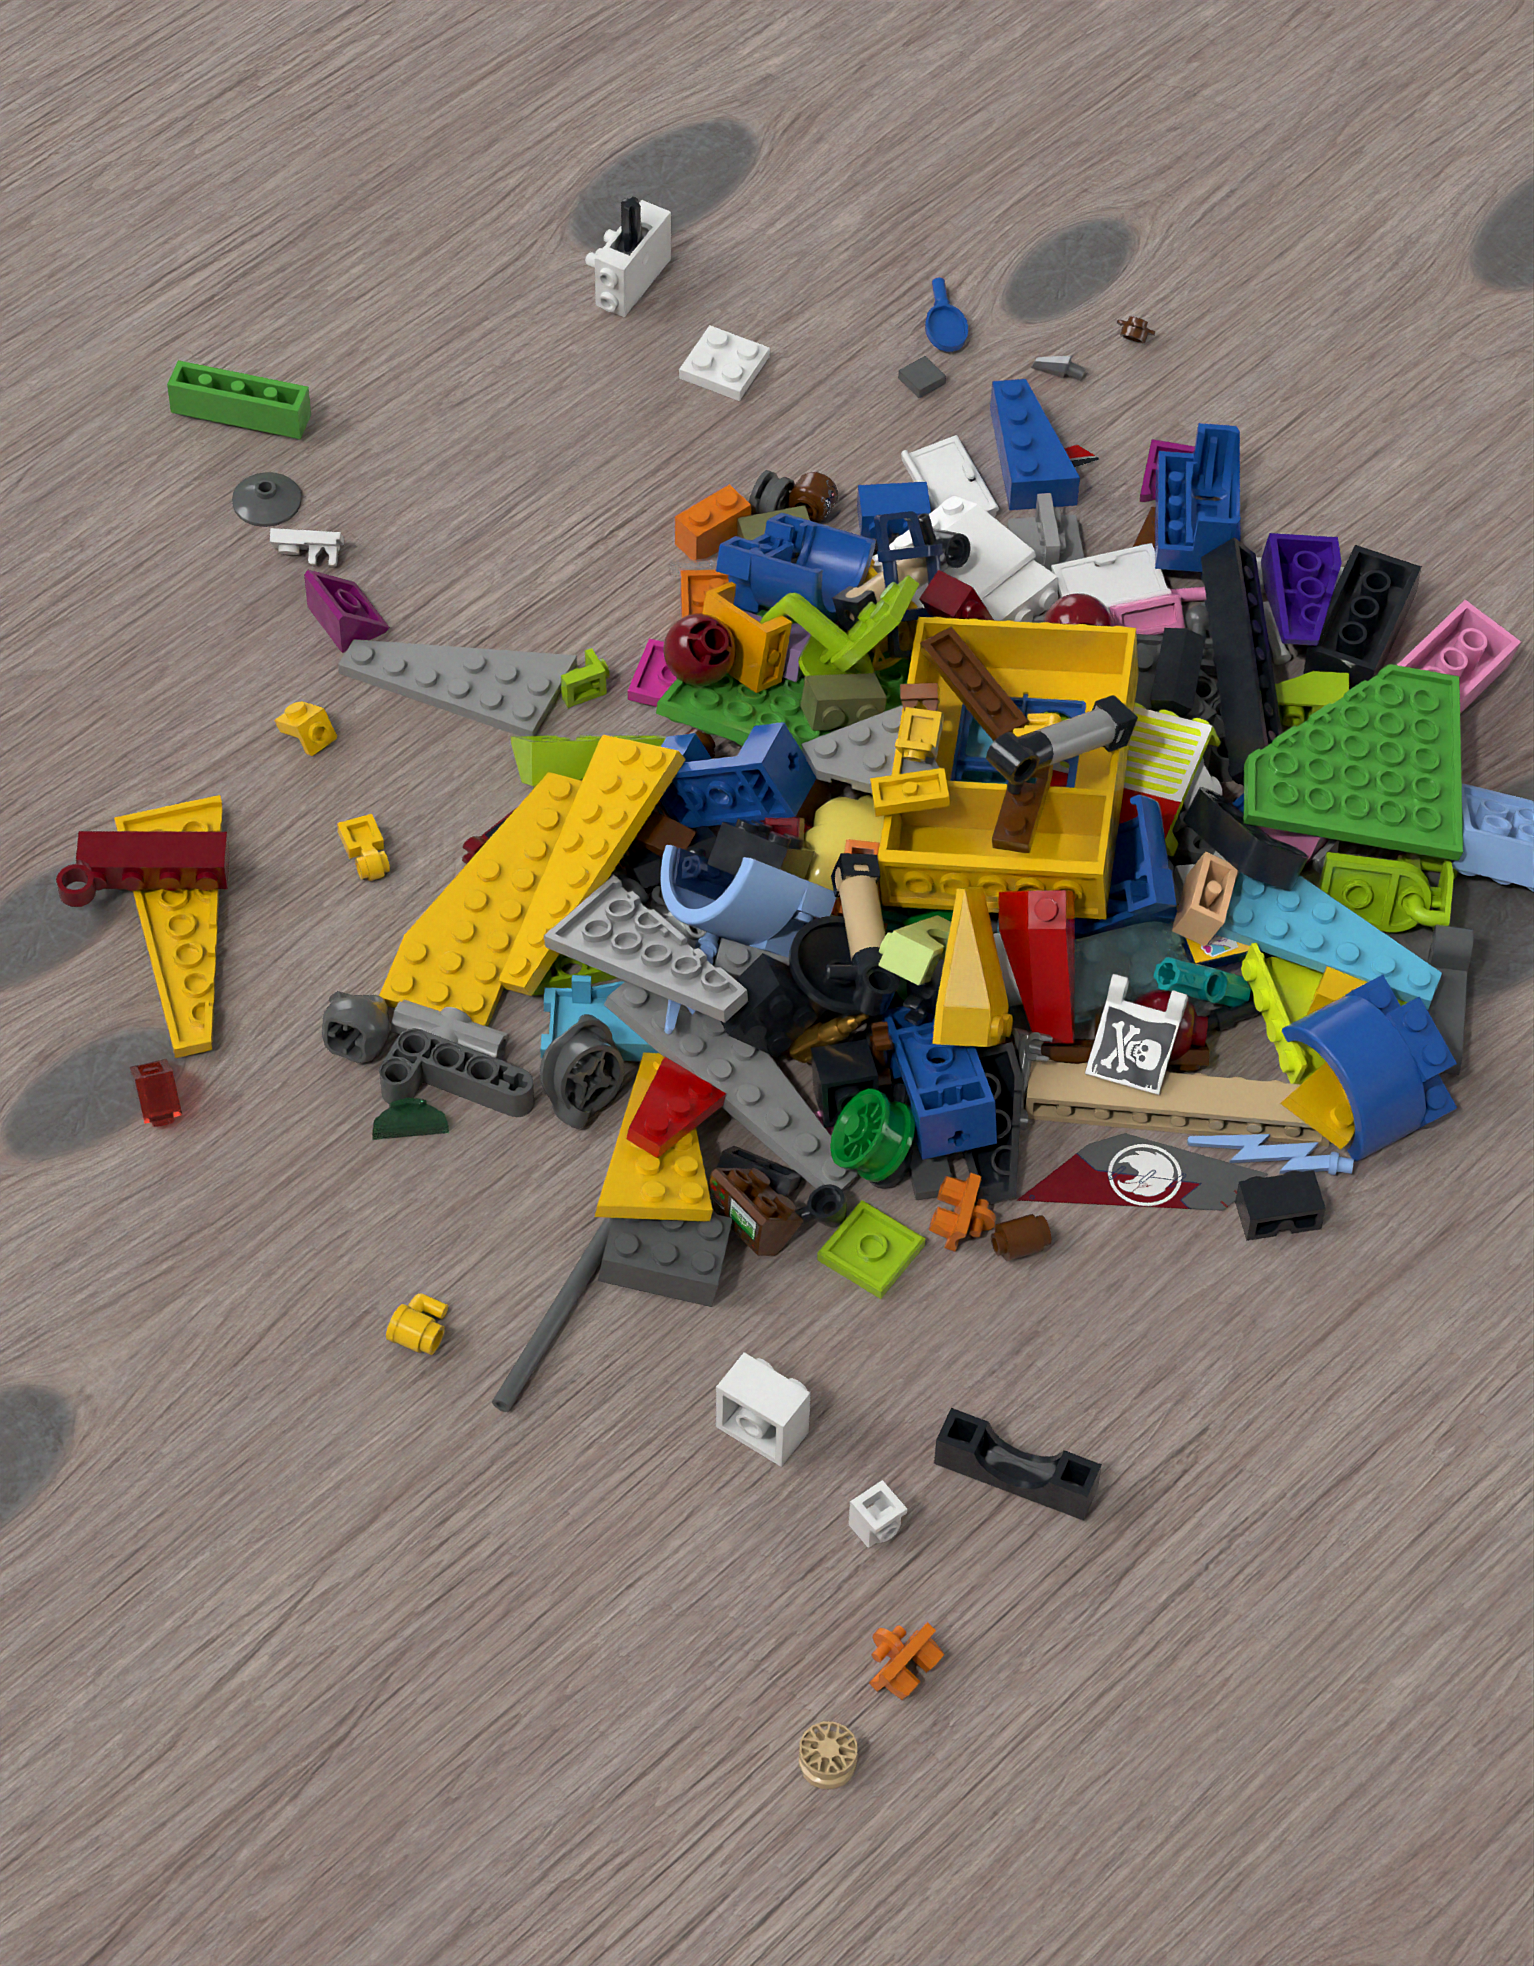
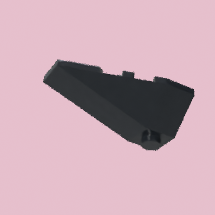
M1013 1042L977 1051L995 1100L997 1144L962 1151L969 1175L973 1173L981 1176L976 1196L977 1202L979 1199H985L989 1202V1205L1014 1199L1017 1193L1023 1078Z

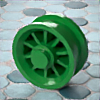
M866 1089L858 1093L844 1107L834 1126L830 1143V1151L834 1163L847 1170L856 1168L858 1174L870 1182H879L890 1176L906 1157L913 1140L915 1119L911 1108L897 1101L889 1103L885 1094L876 1089Z

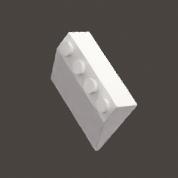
M953 495L929 514L933 529L961 533L968 537L971 551L967 562L960 568L949 567L943 572L972 586L980 599H983L1036 557L1035 551L976 503ZM908 530L903 535L897 537L889 545L890 550L914 547L910 531ZM878 554L872 557L875 561L873 568L879 574L883 571L882 562H878ZM928 583L916 590L912 601L918 606L917 608L924 607L919 598L927 588Z

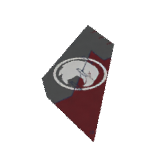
M1124 1133L1089 1143L1016 1201L1223 1211L1235 1202L1239 1181H1245L1255 1176L1265 1178L1268 1174Z

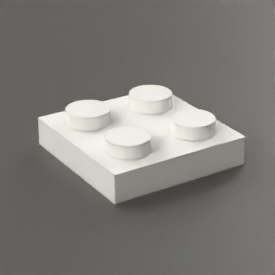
M709 325L680 367L679 379L740 401L768 360L770 348Z

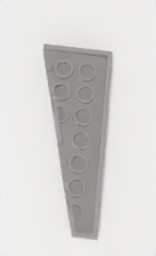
M627 981L607 996L604 1005L663 1057H667L725 1092L724 1105L721 1107L814 1188L831 1184L838 1186L844 1191L855 1181L858 1176L857 1169L847 1170L834 1163L830 1151L831 1135L768 1053L728 1036L720 1020L695 1011L692 1015L687 1007L682 1004L674 1030L670 1035L666 1034L664 1029L668 999Z

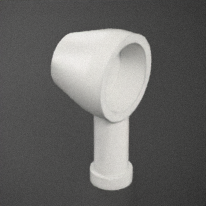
M1266 601L1263 602L1268 640L1274 655L1273 660L1275 664H1284L1291 659V655L1287 651L1285 644L1281 642L1269 602Z

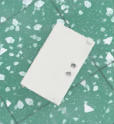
M957 435L908 453L907 450L902 451V462L913 481L927 482L931 512L954 495L976 503L991 516H996L999 507Z
M1152 543L1051 565L1052 573L1058 576V590L1061 597L1074 593L1088 594L1103 602L1109 611L1110 606L1172 593L1166 586L1161 569H1155V551Z

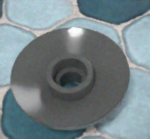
M273 472L257 473L245 478L236 486L232 495L233 509L240 519L251 525L260 527L276 526L290 520L298 512L301 506V492L298 485L285 475Z

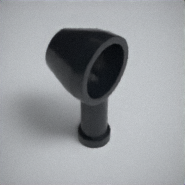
M831 1184L822 1185L810 1194L807 1206L795 1210V1212L804 1220L802 1224L816 1219L828 1227H838L847 1217V1200L843 1191L838 1186Z

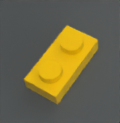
M945 767L870 778L876 817L950 806Z

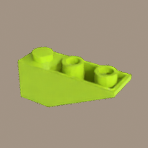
M1312 671L1275 684L1281 725L1289 727L1295 725L1297 727L1325 705L1333 704L1341 699L1349 691V673Z

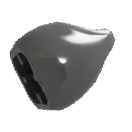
M340 991L335 992L330 996L328 1000L330 1004L323 1014L322 1038L325 1047L332 1054L345 1057L356 1063L371 1061L383 1049L389 1034L390 1021L385 999L378 995H350Z

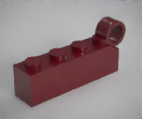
M78 831L76 864L64 867L56 878L59 897L68 906L82 907L94 899L96 891L102 889H127L130 891L140 889H164L167 891L177 889H201L204 891L228 889L230 863L227 832ZM73 882L86 883L80 889L72 890L66 888Z

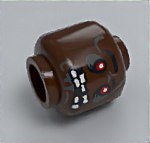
M808 472L800 477L790 491L788 504L790 508L805 505L810 521L819 523L825 520L838 501L839 493L835 483L828 476L819 472Z

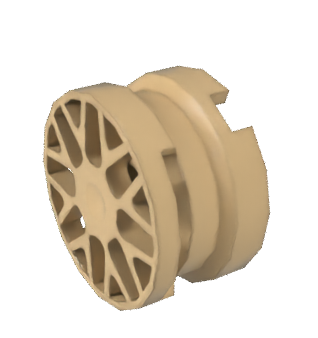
M823 1721L812 1725L804 1732L800 1740L799 1767L803 1777L811 1785L820 1789H835L844 1786L852 1779L857 1765V1741L854 1734L846 1726L836 1722ZM823 1726H828L826 1730H823L821 1728ZM831 1726L837 1727L836 1732L830 1731ZM839 1729L844 1730L845 1733L840 1734Z

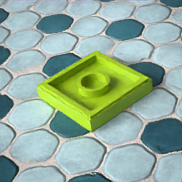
M861 1200L818 1251L817 1260L874 1296L882 1299L924 1248L926 1239Z

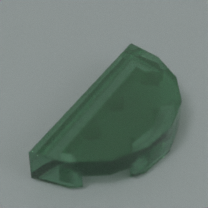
M404 1098L391 1102L389 1108L375 1118L372 1137L373 1140L445 1134L449 1133V1125L445 1114L442 1111H438L435 1107L428 1105L426 1100Z

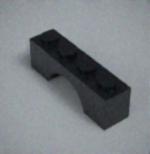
M954 1408L950 1409L936 1439L934 1464L1083 1521L1098 1490L1102 1464L1065 1450L1055 1456H1037L1023 1452L1002 1440L994 1432L988 1421Z

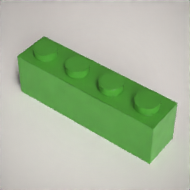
M179 360L167 383L171 413L297 439L302 438L311 417L308 386Z

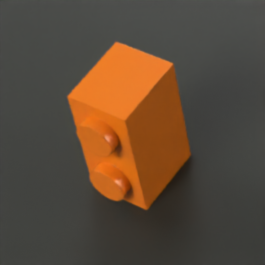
M730 484L675 516V545L697 565L719 552L721 543L737 536V518L751 516V504Z

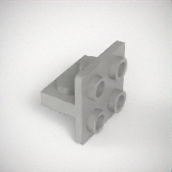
M1051 493L1037 494L1035 517L1008 520V529L1035 551L1036 557L1033 560L1051 572V565L1084 558L1076 515H1060L1059 507H1053Z

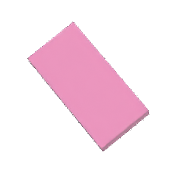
M1178 593L1110 606L1114 626L1136 628V634L1156 635L1164 633L1165 628H1185L1181 598Z

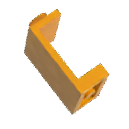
M731 581L706 592L703 614L712 615L720 619L730 629L734 637L736 655L728 674L755 693H758L782 682L792 621L781 615L761 624L733 605L736 584Z

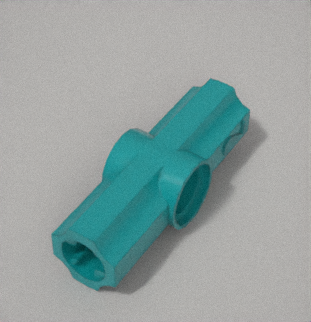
M1166 957L1163 962L1156 964L1153 976L1158 983L1159 989L1170 992L1176 991L1186 994L1188 997L1235 1007L1249 1001L1251 988L1243 976Z

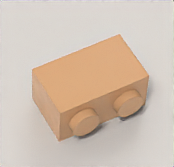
M1205 851L1186 876L1172 931L1206 946L1225 922L1238 870L1229 862Z

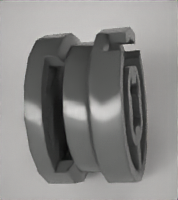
M765 470L757 479L750 495L751 515L789 509L788 495L789 490L791 491L795 486L794 481L787 477L780 479L776 473Z

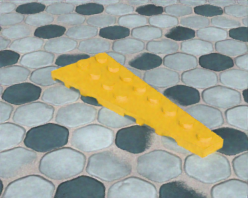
M608 735L601 737L498 980L505 989L529 996L533 995L559 955L558 952L545 947L544 935L608 880L686 760L678 750Z
M217 795L114 817L116 830L222 832L221 796ZM140 889L132 891L174 1056L179 1058L210 1051L213 1047L219 889L212 891L201 889H177L174 891Z

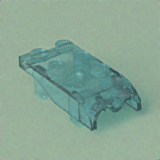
M1149 921L1075 939V1023L1091 1020L1095 1014L1103 1013L1113 974L1128 978L1130 982L1124 1001L1133 1003L1141 995L1159 989L1158 983L1153 977L1156 964L1163 962L1166 957L1190 962L1183 955L1180 935L1172 931L1174 923L1166 924Z

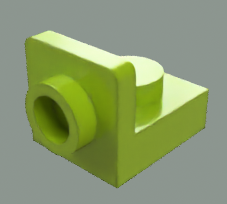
M592 648L585 650V667L573 669L561 675L562 699L567 708L607 694L606 679L610 678L609 669L603 658L598 659Z

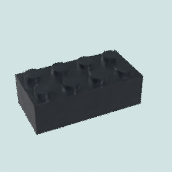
M1355 545L1333 591L1318 644L1308 645L1303 674L1312 671L1349 673V689H1352L1364 680L1369 681L1378 675L1387 660L1416 596L1422 566Z

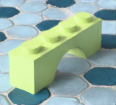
M937 915L899 928L892 933H887L879 949V953L883 955L878 966L917 985L929 982L939 959H945L951 922Z

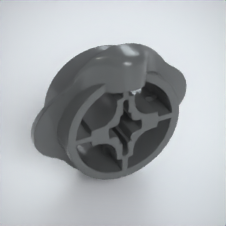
M590 1014L580 1016L576 1024L548 1046L540 1065L542 1087L552 1103L555 1115L565 1124L576 1129L584 1127L589 1118L614 1099L621 1088L624 1078V1061L618 1048L615 1046L609 1027Z

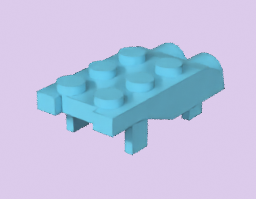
M572 975V988H545L544 1012H550L549 1034H541V1058L548 1046L576 1024L580 1016L584 1014L593 1015L609 1027L615 1046L618 1048L623 1061H641L643 1052H659L604 1005L607 996L625 981L591 987V976Z

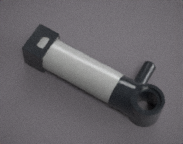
M1111 695L1095 701L1092 711L1019 737L1012 732L1000 735L990 745L986 758L1009 781L1006 787L1007 791L1010 794L1016 795L1021 792L1024 782L1036 770L1100 747H1104L1108 752L1127 746L1138 717L1116 696Z

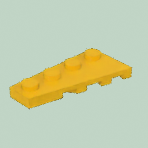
M1327 1062L1280 1103L1339 1149H1342L1349 1143L1355 1132L1354 1117L1349 1100L1339 1079Z

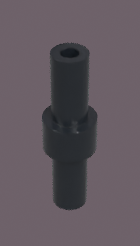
M1254 1001L1232 1008L1223 1006L1211 1010L1210 1015L1205 1016L1208 1017L1207 1031L1216 1029L1219 1032L1233 1027L1234 1022L1259 1015Z

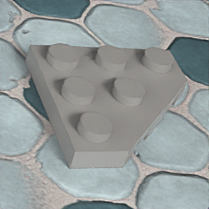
M903 705L802 743L803 754L816 778L830 783L833 779L851 784L852 789L872 794L870 778L892 774L896 751L895 742L898 739ZM926 757L925 762H915L903 758L901 774L937 769L939 766L934 758Z

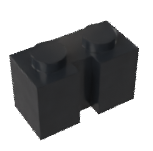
M1294 1170L1283 1175L1265 1178L1255 1176L1245 1181H1239L1235 1204L1246 1241L1277 1236V1231L1290 1229L1291 1234L1320 1230L1322 1228L1326 1207L1314 1170L1304 1172Z

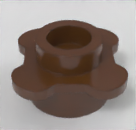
M1129 316L1128 321L1117 320V324L1122 326L1120 336L1137 343H1145L1148 335L1155 336L1156 332L1148 329V322L1143 319Z

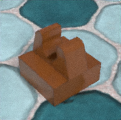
M938 683L900 684V698L904 711L906 707L916 708L918 704H923L927 710L937 711L940 703Z

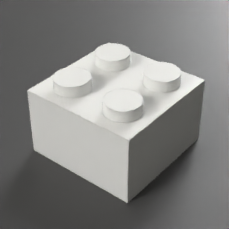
M743 1353L716 1386V1427L782 1467L809 1433L811 1392L807 1391L806 1387L798 1380L793 1378L787 1379L774 1371L773 1367L765 1360L760 1358L754 1359L748 1354Z

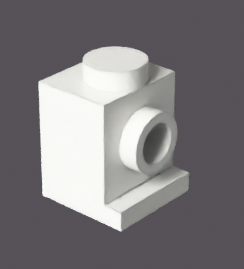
M882 1480L850 1501L849 1526L869 1548L875 1543L888 1541L899 1531L901 1517L907 1513V1508Z

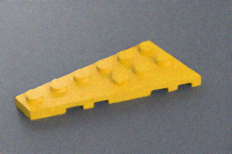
M643 1052L599 1197L595 1217L710 1221L713 1209L696 1127L658 1158L626 1139L629 1126L664 1058L660 1053Z

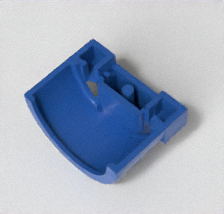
M780 513L767 520L765 534L753 540L735 536L721 543L716 572L728 575L729 582L732 581L736 584L733 605L741 610L758 614V612L766 608L771 609L786 594L798 593L833 623H836L839 620L832 597L848 586L859 588L863 585L871 564L876 540L786 513ZM796 553H800L796 564L791 563V558H794Z
M1142 795L1130 798V803L1137 805L1138 816L1119 824L1107 918H1075V942L1093 935L1129 938L1175 921L1177 904L1172 870L1169 869L1161 807L1156 800Z
M1384 975L1365 983L1342 998L1282 1028V1033L1287 1042L1300 1041L1313 1048L1323 1057L1339 1079L1349 1100L1354 1117V1141L1351 1147L1347 1149L1354 1162L1362 1160L1457 1108L1439 1076L1440 1073L1457 1064L1420 996L1400 1006Z

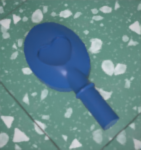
M940 277L935 278L932 281L935 302L934 306L927 313L925 321L926 335L929 341L939 350L945 352L957 351L963 347L967 339V320L958 308L950 305L947 298L945 280Z

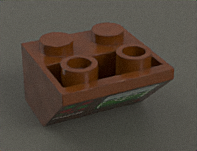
M715 1168L711 1173L709 1184L712 1209L718 1215L732 1218L730 1228L758 1256H777L804 1221L795 1212L796 1207L793 1202L787 1197L777 1194L769 1186V1178L755 1168Z

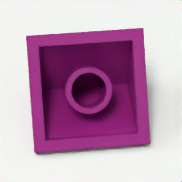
M309 569L304 574L307 607L342 653L347 651L354 639L371 640L386 633L390 628L355 582Z

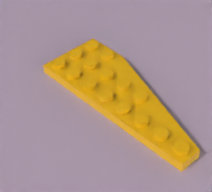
M548 772L404 934L379 994L380 997L385 999L387 1006L396 1008L399 1001L407 1000L438 1011H442L445 1007H453L465 1012L472 1022L486 1027L489 1026L504 986L498 980L580 788L581 780Z

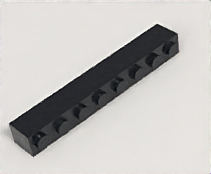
M1233 537L1201 557L1203 571L1201 579L1205 586V606L1209 614V634L1212 638L1214 650L1212 658L1216 666L1218 678L1216 687L1221 700L1222 709L1220 710V715L1225 728L1226 737L1224 738V743L1228 750L1230 764L1228 772L1235 783L1244 786V764L1248 755L1257 749L1262 750L1270 745L1274 738L1282 734L1256 554Z

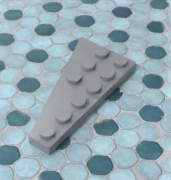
M354 639L339 662L338 668L339 674L518 736H536L562 691L561 675L575 669L577 655Z
M615 875L609 878L544 935L546 948L724 1023L748 1002L746 988L724 969L714 967L709 963L706 954L699 948L693 949L687 944V938L654 909L648 910L642 905L640 897L633 891L627 892L622 887L621 880Z

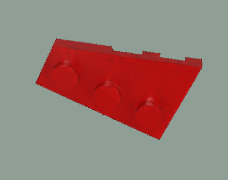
M664 1056L629 1126L626 1139L658 1158L723 1106L726 1093Z

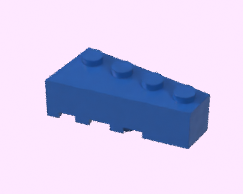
M1027 380L992 381L990 412L1009 511L1036 509L1037 494L1051 493L1053 507L1077 506L1080 477Z

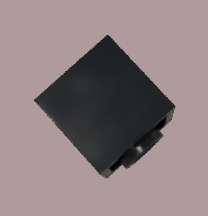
M867 1039L811 1048L814 1095L824 1128L833 1127L844 1107L854 1096L866 1089H876L879 1091L878 1073Z

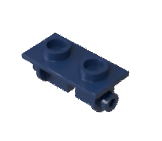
M678 848L672 884L716 901L730 886L735 875L708 865L709 859Z

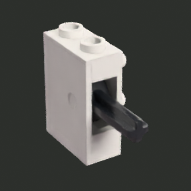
M633 196L630 199L624 198L621 202V226L616 232L611 229L607 230L604 234V241L607 242L603 248L597 249L596 253H588L585 259L587 265L595 268L596 306L622 317L628 314L671 260V212L644 200H641L639 203L638 198Z

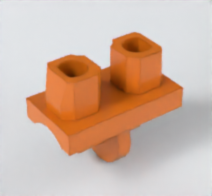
M970 1173L966 1181L946 1176L940 1185L937 1200L954 1205L955 1209L952 1212L937 1207L931 1218L929 1231L947 1238L944 1246L946 1249L955 1252L959 1239L965 1238L968 1227H970L969 1234L973 1237H980L982 1231L994 1228L996 1215L988 1209L989 1202L985 1199H979L977 1205L974 1206L981 1181V1176Z
M927 1622L920 1630H916L903 1644L900 1640L906 1635V1630L902 1626L897 1625L892 1632L885 1628H878L872 1636L877 1648L871 1655L879 1663L886 1656L891 1659L873 1677L869 1684L877 1692L885 1686L901 1700L907 1697L920 1683V1680L905 1665L912 1659L927 1673L945 1655L936 1642L930 1638L936 1630Z

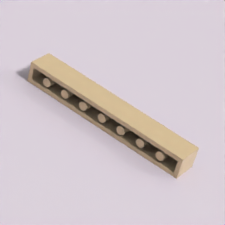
M1048 1060L1045 1063L1032 1061L1025 1104L1028 1119L1207 1136L1270 1134L1266 1141L1294 1144L1319 1142L1318 1146L1329 1147V1140L1280 1104L1300 1084L1283 1083L1277 1080L1267 1082L1246 1080L1242 1077L1223 1078L1207 1076L1201 1073L1191 1075L1166 1071L1160 1093L1156 1095L1086 1075L1085 1071L1088 1063L1070 1064L1059 1063L1053 1060Z

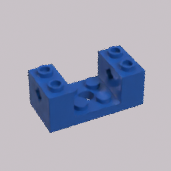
M784 722L754 726L738 756L712 759L696 733L667 736L661 745L664 748L678 750L686 759L659 801L671 819L688 828L722 825V822L736 823L738 818L751 822V820L760 821L765 820V818L796 817L816 780V776L808 764L805 755Z
M904 1006L887 1009L882 1014V1022L887 1021L888 1037L891 1043V1050H888V1064L893 1078L902 1077L911 1101V1111L915 1119L914 1138L922 1160L997 1144L995 1100L975 1046L932 1044L935 1015L928 1013L924 1021L916 1026L904 1020V1016L911 1009Z

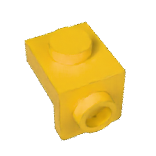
M303 701L295 702L285 709L284 714L274 720L281 733L299 738L305 753L310 756L315 755L337 739V734L325 709Z
M905 708L901 736L895 742V748L901 754H904V759L925 762L926 757L937 758L944 714L939 711Z

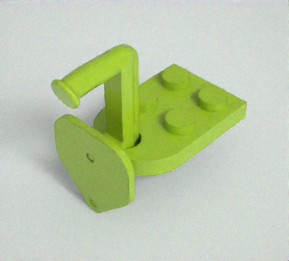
M909 575L899 584L892 582L880 596L881 600L876 605L870 602L858 616L859 621L847 634L798 593L786 594L759 622L762 624L781 615L784 617L789 615L811 634L798 659L799 667L805 676L874 673V667L868 652L900 624L919 583Z
M1326 852L1319 889L1380 931L1400 932L1420 923L1432 927L1434 932L1435 925L1449 926L1453 879L1457 877L1458 871L1452 867L1450 859L1410 852L1399 855L1397 861ZM1421 870L1440 872L1438 887H1430L1427 877Z

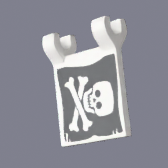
M1113 974L1085 1074L1159 1095L1188 997L1186 994L1172 991L1166 1012L1124 1001L1130 981L1126 977Z

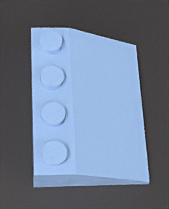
M1462 783L1463 853L1458 861L1450 860L1452 867L1459 873L1467 876L1478 874L1490 877L1495 882L1504 885L1511 883L1523 885L1534 892V801Z

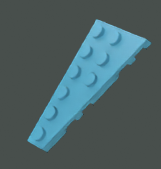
M1240 872L1233 887L1225 922L1215 934L1248 946L1251 943H1257L1260 951L1322 973L1325 972L1328 966L1366 982L1384 975L1397 999L1408 1003L1420 996L1427 1010L1430 1007L1442 975L1439 970L1300 875L1293 889L1289 891L1255 880Z

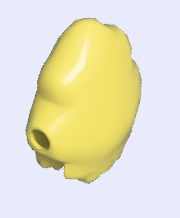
M866 795L858 800L848 797H837L816 810L814 827L804 833V847L815 851L804 880L833 891L831 874L840 854L845 851L846 839L880 843L884 816L876 817L873 796Z

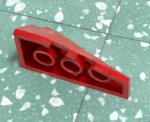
M1066 890L999 892V932L1032 1033L1038 1032L1052 1037V1042L1045 1041L1043 1043H1075V892Z

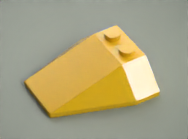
M957 888L936 1004L932 1044L977 1047L1005 1043V1038L1011 1035L1013 1017L1011 1014H1008L1009 1004L984 888Z

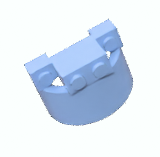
M672 845L665 846L661 865L662 895L670 913L682 923L719 936L721 939L724 938L789 958L792 941L804 923L807 924L813 921V919L831 916L836 900L834 891L746 857L743 858L741 866L730 886L716 901L673 885L678 848Z

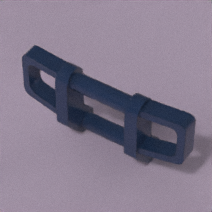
M913 511L876 515L874 524L878 544L877 554L878 562H882L885 589L892 582L899 584L896 560L926 557L929 585L937 571H941L940 555H943L942 544L925 545L917 514ZM894 519H905L908 523L914 547L890 550L886 527L887 522ZM925 607L907 609L901 622L918 620V617L933 616L929 615ZM896 626L887 635L889 656L891 658L911 657L912 650L902 651L900 649L898 626Z

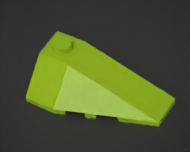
M558 735L511 736V745L521 782L533 786L534 789L548 772L577 780L583 779L602 736L579 735V737H576V740H570L568 737H558ZM613 735V737L660 747L666 737L660 735Z

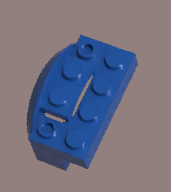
M1198 423L1193 453L1159 451L1156 466L1155 569L1203 572L1202 556L1233 537L1241 542L1240 431L1237 426ZM1199 496V497L1204 498V499H1211V498H1214V497H1218V498L1221 499V500H1219V501L1199 500V499H1195L1194 497Z

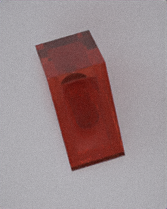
M167 1059L129 1067L144 1123L152 1122L153 1127H159L175 1122L174 1117L181 1116L182 1111L173 1071Z

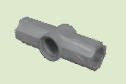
M403 1000L397 1004L391 1022L392 1032L401 1034L407 1029H421L499 1060L503 1059L508 1043V1033L474 1023L465 1012L453 1007H445L442 1011H438Z

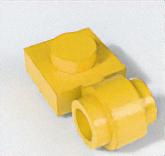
M372 814L337 823L338 834L349 859L358 857L355 858V865L361 880L367 878L368 881L382 878L384 873L390 872V865L385 851L378 852L384 849V839Z

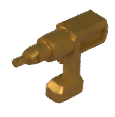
M849 1015L843 1019L839 1017L825 1024L819 1022L809 1027L790 1045L791 1056L804 1064L811 1061V1048L843 1043L842 1040L848 1037L849 1033L861 1024V1021L869 1018V1015Z

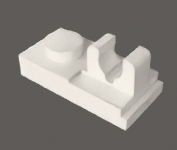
M270 528V543L273 548H278V553L298 555L299 550H309L308 561L312 566H317V557L325 549L329 555V566H337L338 551L340 550V545H344V538L340 532Z

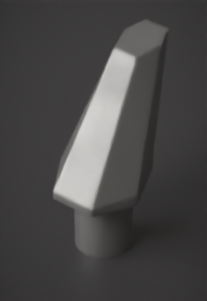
M1072 356L1037 357L1031 366L1033 369L1061 378L1067 374L1078 380H1081L1086 369L1071 362Z

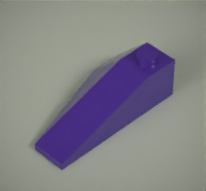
M1269 533L1260 562L1264 589L1282 644L1317 645L1342 564L1338 537Z

